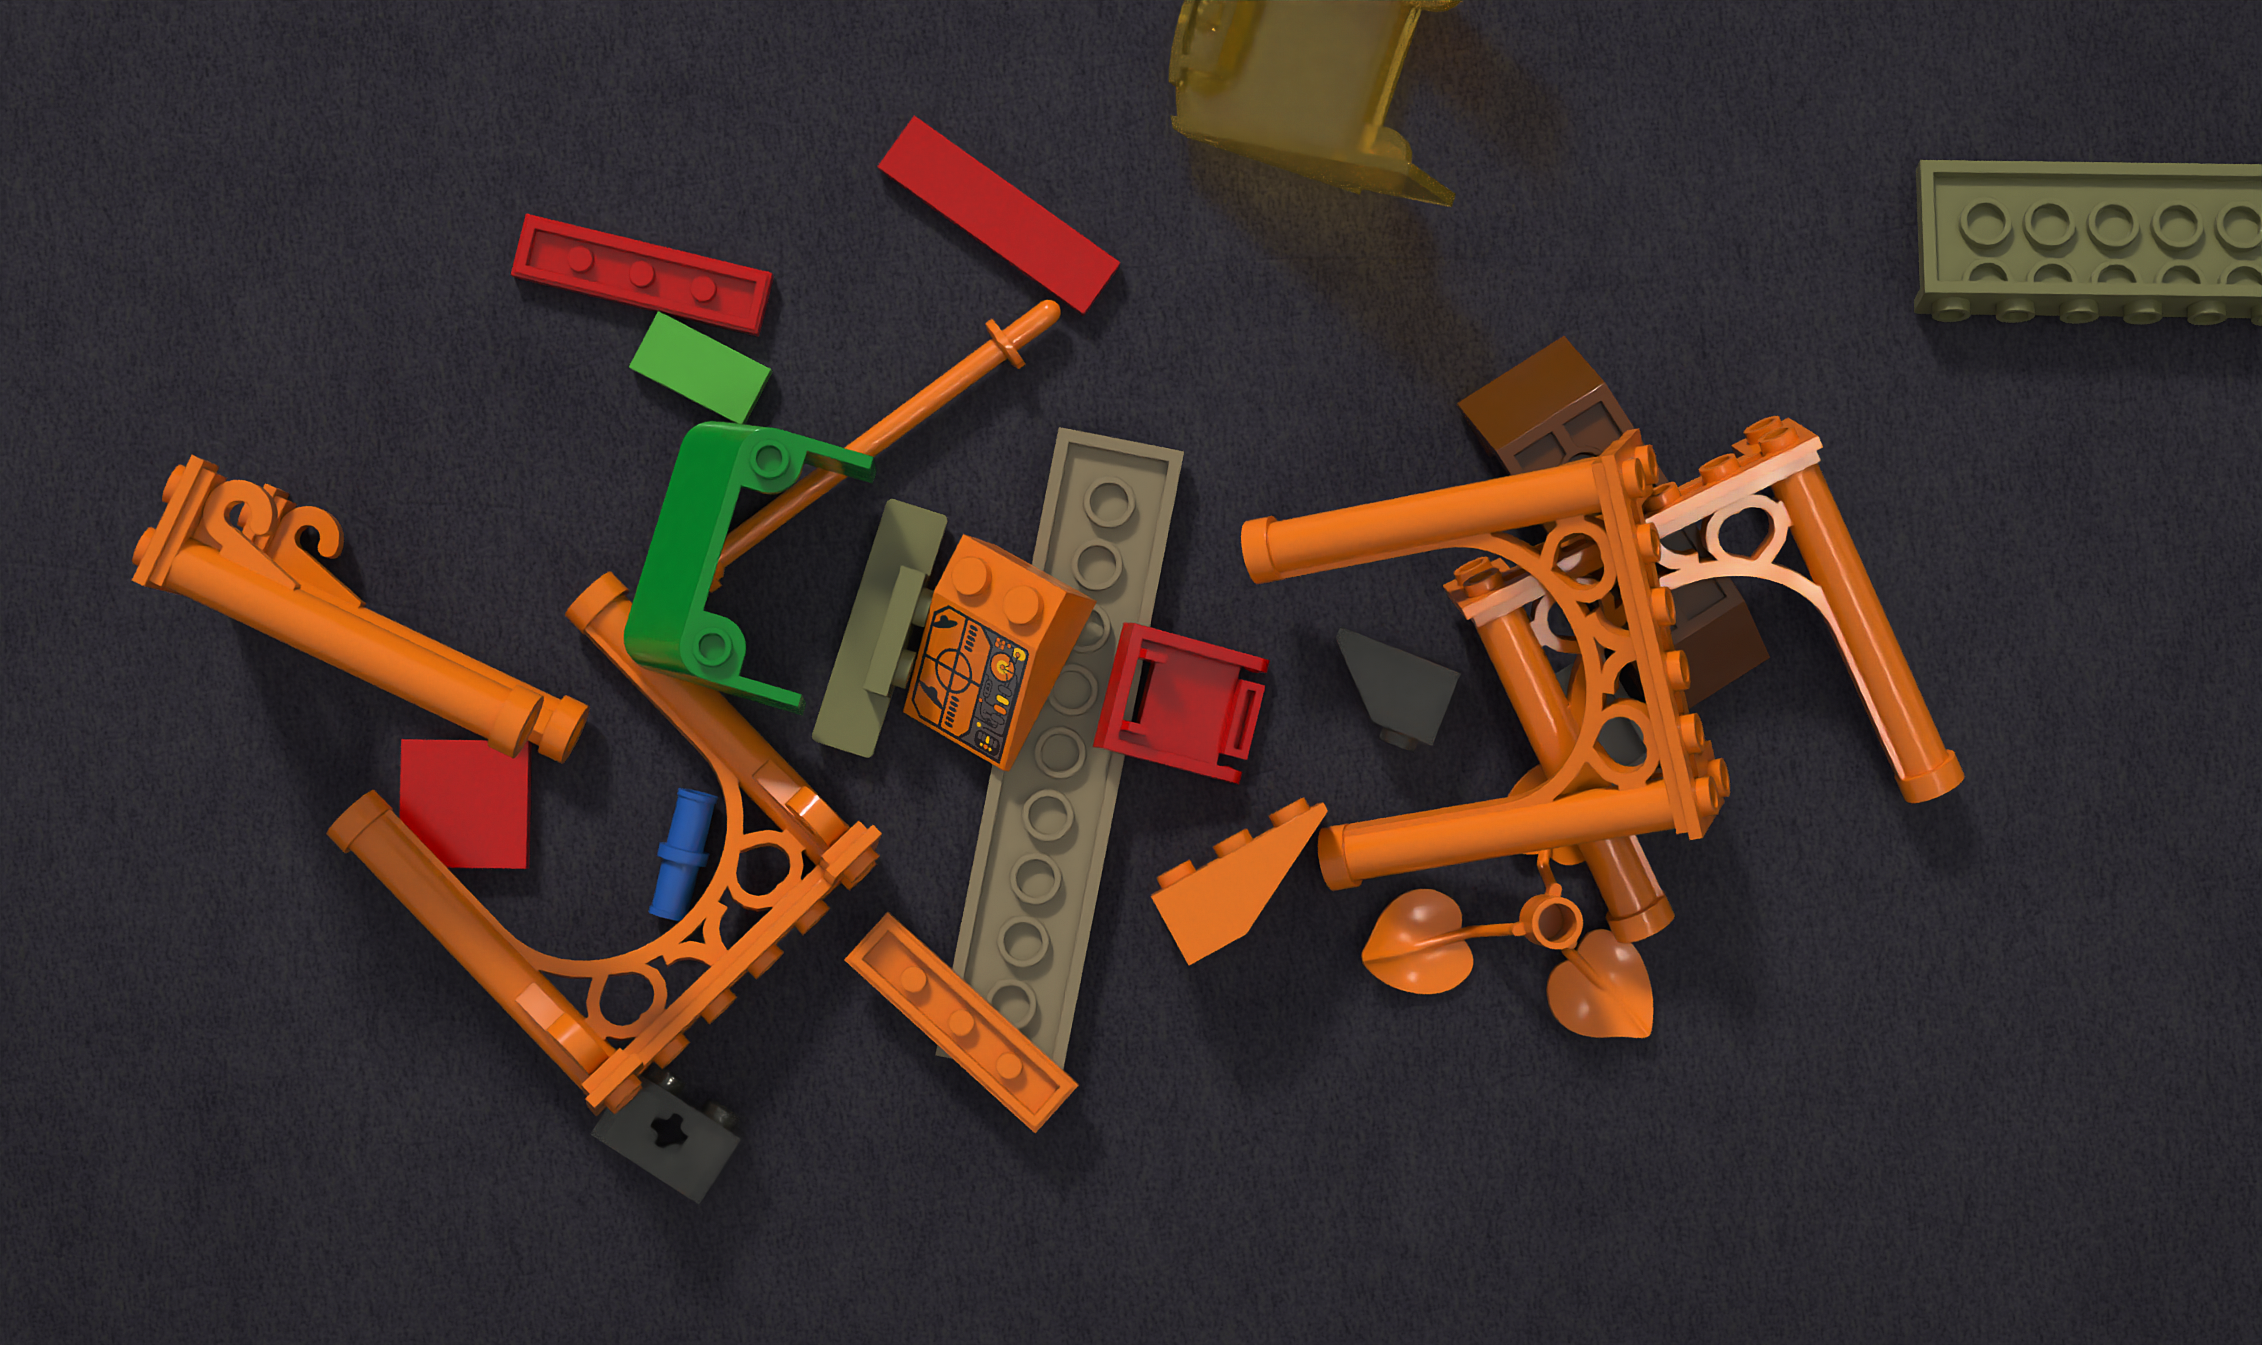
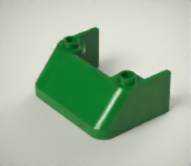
M717 421L703 422L693 427L682 441L624 629V645L633 661L649 671L803 716L806 702L802 694L740 676L746 656V641L743 633L730 619L703 610L741 487L763 494L784 492L797 482L804 464L873 484L876 475L874 457L777 428Z

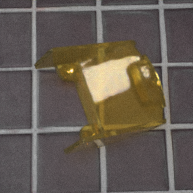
M1184 0L1176 25L1169 66V83L1176 87L1177 116L1171 115L1173 129L1185 137L1359 195L1361 190H1367L1452 207L1456 194L1412 164V151L1409 142L1399 132L1383 127L1421 11H1447L1457 6L1462 0Z

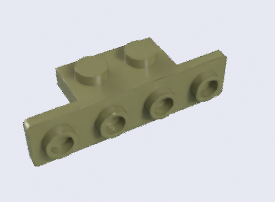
M895 499L887 501L812 733L814 741L862 757L870 758L873 756L895 686L903 689L906 688L914 666L916 652L907 650L914 626L917 625L925 628L934 593V590L927 589L948 523L945 515Z

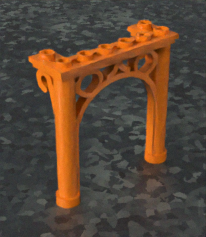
M1771 416L1747 427L1743 432L1746 438L1731 445L1734 453L1719 456L1699 468L1700 477L1677 487L1675 482H1669L1653 488V493L1642 504L1645 522H1653L1655 524L1659 539L1702 519L1700 530L1702 545L1712 555L1699 558L1698 552L1693 548L1678 551L1668 549L1661 544V560L1658 563L1666 567V569L1657 572L1660 587L1668 586L1670 590H1673L1685 584L1713 577L1751 576L1768 579L1797 591L1814 605L1828 626L1894 772L1895 780L1904 800L1908 803L1928 801L1951 791L1964 780L1965 775L1955 752L1946 749L1819 467L1818 462L1821 460L1817 450L1823 448L1818 435L1790 418L1781 421L1779 416ZM1770 486L1775 497L1771 499L1758 491ZM1750 507L1763 509L1769 520L1768 533L1751 556L1724 551L1720 546L1718 538L1719 529L1724 520ZM1602 514L1595 516L1604 521ZM1788 527L1813 581L1784 565L1773 562L1786 541ZM1582 533L1561 544L1557 566L1576 582L1594 584L1600 580L1589 573L1604 567V563L1601 560V550L1597 542L1592 537ZM1545 542L1533 547L1542 552ZM1480 557L1456 569L1453 573L1456 579L1444 584L1443 587L1447 596L1467 620L1471 619L1548 780L1568 760L1578 740L1583 724L1586 706V678L1576 636L1557 635L1549 629L1547 621L1548 612L1556 600L1534 576L1519 565L1510 568L1501 558L1490 562L1489 557ZM1609 591L1603 598L1598 600L1599 606L1605 617L1614 626L1621 628L1627 621L1622 597H1619L1614 602V596ZM1533 601L1531 613L1528 616L1523 605ZM1545 645L1557 652L1577 654L1569 678L1567 698L1543 649ZM1586 762L1574 780L1560 794L1613 785L1611 782L1604 780ZM1636 835L1578 844L1609 909L1605 918L1618 943H1631L1645 939L1664 929L1673 921L1675 914L1665 892L1661 890Z
M1639 428L1627 430L1618 440L1613 441L1600 456L1569 462L1557 467L1277 521L1275 517L1268 516L1244 522L1241 531L1242 553L1247 571L1256 584H1264L1284 580L1285 578L1443 548H1475L1500 555L1528 571L1554 597L1571 624L1583 659L1586 678V706L1583 724L1571 755L1557 773L1536 788L1510 797L1322 828L1318 836V857L1323 878L1332 891L1359 887L1363 879L1669 829H1676V834L1688 832L1690 840L1704 837L1716 815L1719 814V810L1725 802L1724 797H1729L1730 779L1724 759H1715L1711 740L1705 741L1699 715L1697 713L1689 714L1684 692L1685 689L1690 688L1689 665L1684 651H1675L1669 627L1676 623L1675 604L1669 587H1660L1655 562L1661 560L1659 534L1653 522H1645L1642 504L1653 493L1652 484L1658 483V464L1652 446L1650 444L1643 446ZM1602 512L1604 521L1590 514ZM1553 521L1557 523V526L1548 534L1542 552L1527 542L1502 532ZM1572 533H1583L1592 537L1597 542L1601 550V560L1604 563V574L1601 581L1594 584H1581L1574 581L1557 566L1561 544L1565 536ZM1618 581L1629 630L1614 626L1605 617L1600 606L1590 611L1586 603L1603 598ZM1603 646L1614 650L1607 660H1605ZM1636 660L1646 704L1633 698H1617L1607 704V694H1615L1619 689V675L1622 668L1627 663ZM1615 717H1626L1633 720L1641 728L1644 735L1643 742L1647 748V757L1642 764L1634 767L1623 766L1617 763L1600 744L1598 738L1608 720ZM1586 762L1604 780L1615 784L1613 786L1560 794L1574 780Z
M191 455L187 466L180 464L174 469L162 495V501L168 504L157 528L149 527L143 533L135 548L132 563L138 566L132 581L145 587L183 595L483 736L488 739V747L513 759L517 757L528 740L539 746L538 753L561 764L567 760L585 726L590 706L567 695L562 700L366 608L365 602L304 550L300 544L301 533L309 527H315L320 534L319 553L330 559L337 558L344 546V534L340 523L332 514L312 506L296 508V503L287 500L290 495L289 493L266 483L262 488L245 480L226 482L227 478L217 473L219 466L194 455ZM239 503H245L237 523L239 527L243 528L242 532L234 527L230 521V512Z
M611 571L593 582L571 604L565 616L607 656L704 757L718 779L726 805L727 834L719 866L703 896L678 924L655 941L623 955L591 961L556 958L528 947L508 932L392 811L393 808L375 790L369 791L354 802L327 831V835L344 853L352 851L570 1077L587 1096L585 1098L587 1107L595 1116L599 1115L606 1107L614 1115L625 1107L643 1088L641 1086L642 1082L638 1078L640 1074L653 1062L661 1069H664L690 1044V1041L683 1033L701 1016L708 1024L717 1019L737 999V996L730 989L747 972L755 979H758L784 954L777 944L794 927L804 935L830 910V907L823 900L837 886L842 883L849 891L855 887L877 865L875 862L880 855L875 850L882 835L874 825L867 829L860 821L850 828L719 691L649 671L636 664L627 653L624 645V629L632 606V602L627 597L629 589ZM739 787L783 832L764 830L743 834V806ZM763 846L776 847L784 852L789 860L790 870L788 876L776 886L775 890L767 895L756 896L744 891L739 885L736 875L740 853ZM804 853L816 867L802 880L801 875L804 866L802 854ZM726 889H728L732 901L743 909L756 912L770 910L729 950L722 943L719 931L721 919L728 910L727 906L719 903ZM704 923L703 939L705 944L694 941L684 942ZM663 958L666 967L683 960L698 961L709 967L696 982L665 1009L667 1002L665 980L658 969L648 964ZM542 973L569 979H591L586 1001L588 1017L585 1018ZM629 974L642 976L649 981L654 991V999L650 1008L630 1025L619 1026L607 1021L600 1011V1001L608 978ZM607 1038L618 1041L635 1040L624 1050L621 1048L616 1050L607 1041Z

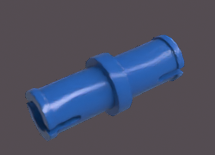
M678 788V799L667 842H660L657 856L663 859L653 902L648 911L653 915L681 921L689 913L700 867H707L710 854L704 852L714 806L718 800V797L712 794L686 788Z

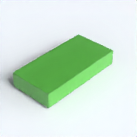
M659 311L629 366L633 371L736 424L744 425L773 372L770 368Z

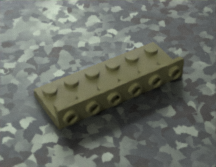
M1920 160L1916 168L1920 290L1914 299V312L1916 314H1932L1933 319L1942 322L1962 321L1971 315H1996L1997 320L2006 323L2025 322L2033 319L2035 315L2060 316L2061 321L2072 324L2088 323L2098 319L2099 316L2123 317V320L2130 324L2155 323L2163 317H2187V321L2194 325L2218 324L2227 318H2251L2253 324L2262 326V164Z

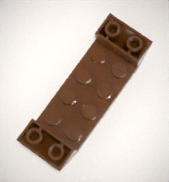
M1562 336L1456 404L1488 456L1491 458L1495 455L1508 476L1557 467L1569 462L1600 456L1613 441L1618 440L1627 430L1635 429L1604 380L1565 336ZM1659 466L1658 483L1652 484L1653 488L1669 483ZM1600 512V513H1595V514H1590V515H1592V516L1595 517V516H1597V515H1599V514H1602V512ZM1553 521L1539 525L1546 536H1548L1557 526V523ZM1695 522L1660 539L1661 544L1671 550L1683 551L1693 548L1698 552L1699 558L1712 556L1703 547L1700 530ZM1582 533L1569 534L1564 537L1562 543ZM1655 562L1657 572L1666 569V567ZM1604 567L1589 574L1601 581ZM1729 576L1702 579L1671 590L1676 610V623L1669 627L1675 651L1683 650L1688 661L1691 682L1690 688L1685 689L1684 692L1688 709L1766 661L1770 656L1745 600ZM1618 581L1610 590L1614 596V602L1621 597L1620 588L1617 586ZM1598 600L1590 603L1593 610L1599 607ZM1626 621L1621 628L1629 630L1628 622ZM1635 660L1628 663L1631 670L1627 674L1645 700L1638 665Z

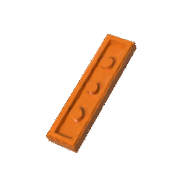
M887 912L844 959L1034 1133L1043 1126L1079 1086L1071 1076L890 912Z

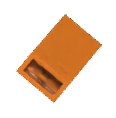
M1300 798L1268 816L1274 826L1270 830L1252 838L1248 829H1244L1214 845L1213 849L1218 858L1196 870L1189 859L1156 877L1162 889L1151 894V898L1188 965L1247 934L1328 812L1323 802L1309 807L1306 799Z

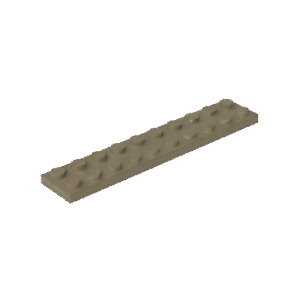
M1059 427L1032 565L1096 600L1097 603L1010 771H1003L992 764L952 969L1064 1070L1125 755L1093 747L1123 623H1136L1147 627L1151 625L1184 451ZM1137 660L1123 720L1132 722L1143 666L1142 660ZM937 1045L935 1055L951 1058Z

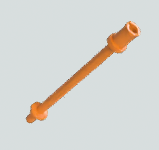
M1044 300L1004 330H1001L995 321L990 319L985 325L992 339L844 448L875 457L1006 359L1017 369L1022 368L1026 364L1017 351L1058 321L1061 315L1059 304L1053 300ZM817 467L728 533L709 591L713 593L722 586L720 579L724 577L725 567L848 476Z

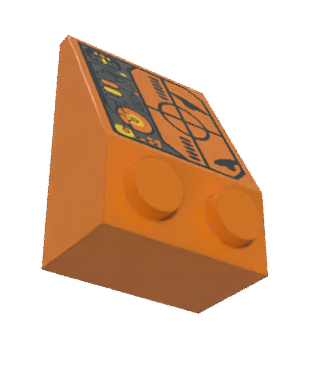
M963 534L934 590L903 712L1003 771L1009 772L1097 601L999 546Z

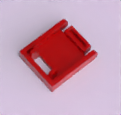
M1124 622L1093 747L1217 780L1240 784L1242 772L1229 766H1219L1217 761L1219 754L1247 760L1265 686L1238 679L1240 668L1253 673H1267L1270 660L1144 625ZM1137 660H1142L1151 664L1137 720L1134 723L1123 720Z

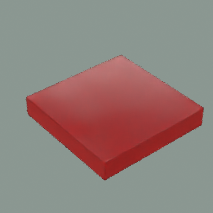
M401 739L400 820L447 868L529 869L532 742L526 741L520 753L513 759L488 747V740Z

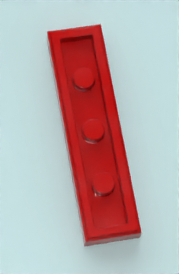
M915 115L877 166L878 170L1082 316H1085L1121 266V262Z
M530 214L525 215L511 271V276L517 279L645 310L659 311L666 315L757 337L760 335L774 278L773 273Z

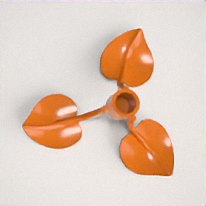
M1540 763L1521 777L1507 797L1522 794L1547 781ZM1578 844L1522 853L1527 855L1538 854L1537 868L1546 890L1545 894L1536 895L1524 904L1518 922L1473 925L1461 928V910L1452 898L1433 889L1420 888L1410 890L1396 897L1382 911L1361 955L1362 963L1366 969L1383 983L1406 992L1436 994L1451 990L1471 973L1473 955L1465 939L1524 935L1534 944L1550 949H1561L1563 955L1567 958V960L1562 961L1552 969L1546 987L1548 1005L1553 1016L1560 1024L1579 1035L1596 1038H1646L1651 1034L1653 1023L1652 989L1645 964L1632 943H1618L1612 931L1595 929L1588 932L1577 946V939L1583 928L1582 914L1572 901L1560 897L1562 887L1556 883L1549 861L1551 858L1563 865H1575L1586 861Z

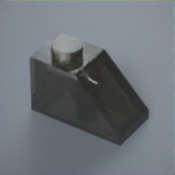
M1340 627L1333 642L1369 724L1382 728L1378 740L1414 753L1418 743L1428 747L1432 746L1461 673Z

